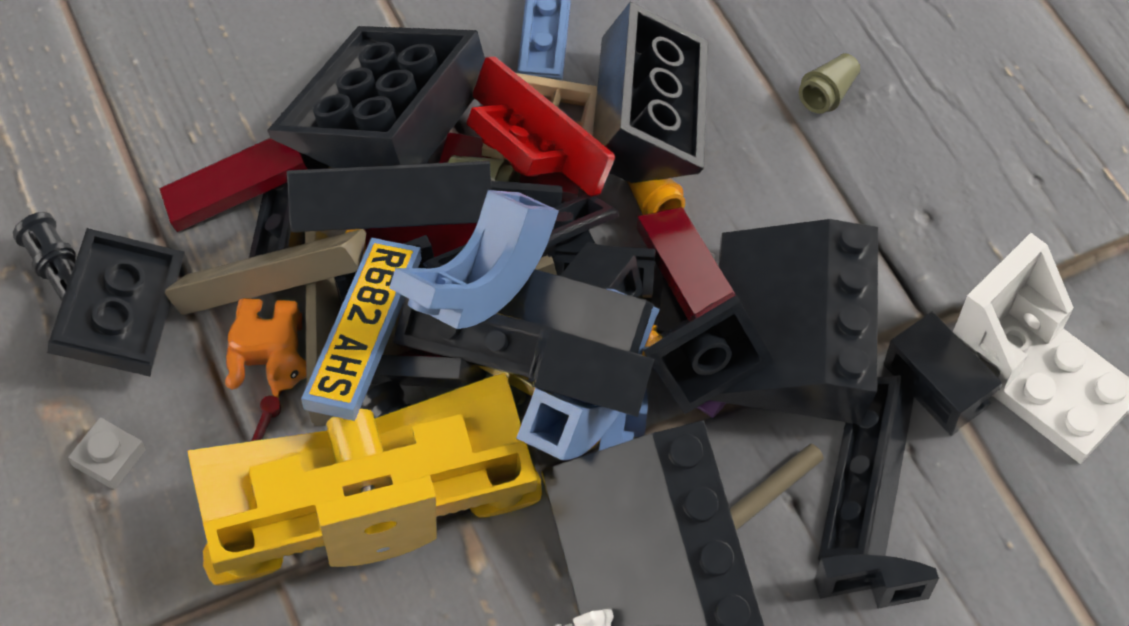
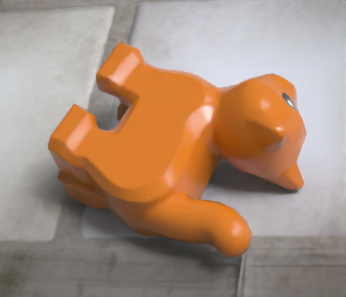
M242 298L238 302L236 319L228 332L226 367L229 373L225 379V385L231 390L237 389L242 385L245 379L244 365L266 364V377L272 395L279 398L283 390L292 389L300 380L307 378L306 360L297 352V331L302 330V313H300L296 301L277 300L274 317L267 320L257 315L262 308L263 301L261 299Z

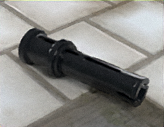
M36 212L28 215L15 226L13 238L19 246L25 247L33 259L32 269L39 277L49 280L62 301L76 262V252L69 243L63 242L56 231L57 224L53 216L47 212Z

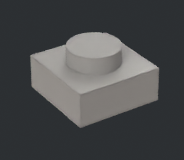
M100 417L68 458L74 468L115 490L146 449L142 440Z

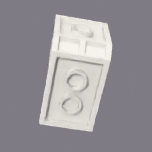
M1030 233L967 295L953 333L1002 382L1000 390L992 396L1079 464H1082L1129 413V377L1064 329L1073 310V305L1048 245Z

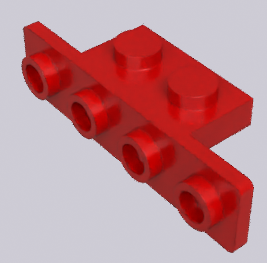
M495 56L486 57L473 90L474 99L483 106L471 108L466 124L482 137V142L485 145L497 150L512 163L513 169L518 173L535 177L539 174L562 172L589 196L600 195L615 160L614 153Z

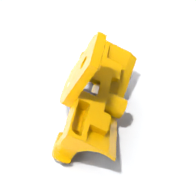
M505 372L374 418L373 412L368 409H360L355 421L333 416L326 423L327 431L188 450L191 472L207 539V544L203 550V567L209 580L217 586L239 583L271 574L281 568L283 556L302 553L305 550H313L316 547L325 546L330 567L357 566L391 559L414 551L437 539V516H445L448 513H456L459 510H467L469 508L479 518L496 516L531 506L539 502L542 496L541 478L532 463L527 443L516 438L521 422Z

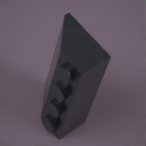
M631 1L602 37L593 137L615 155V160L609 174H613L630 183L699 174L704 169L708 40Z

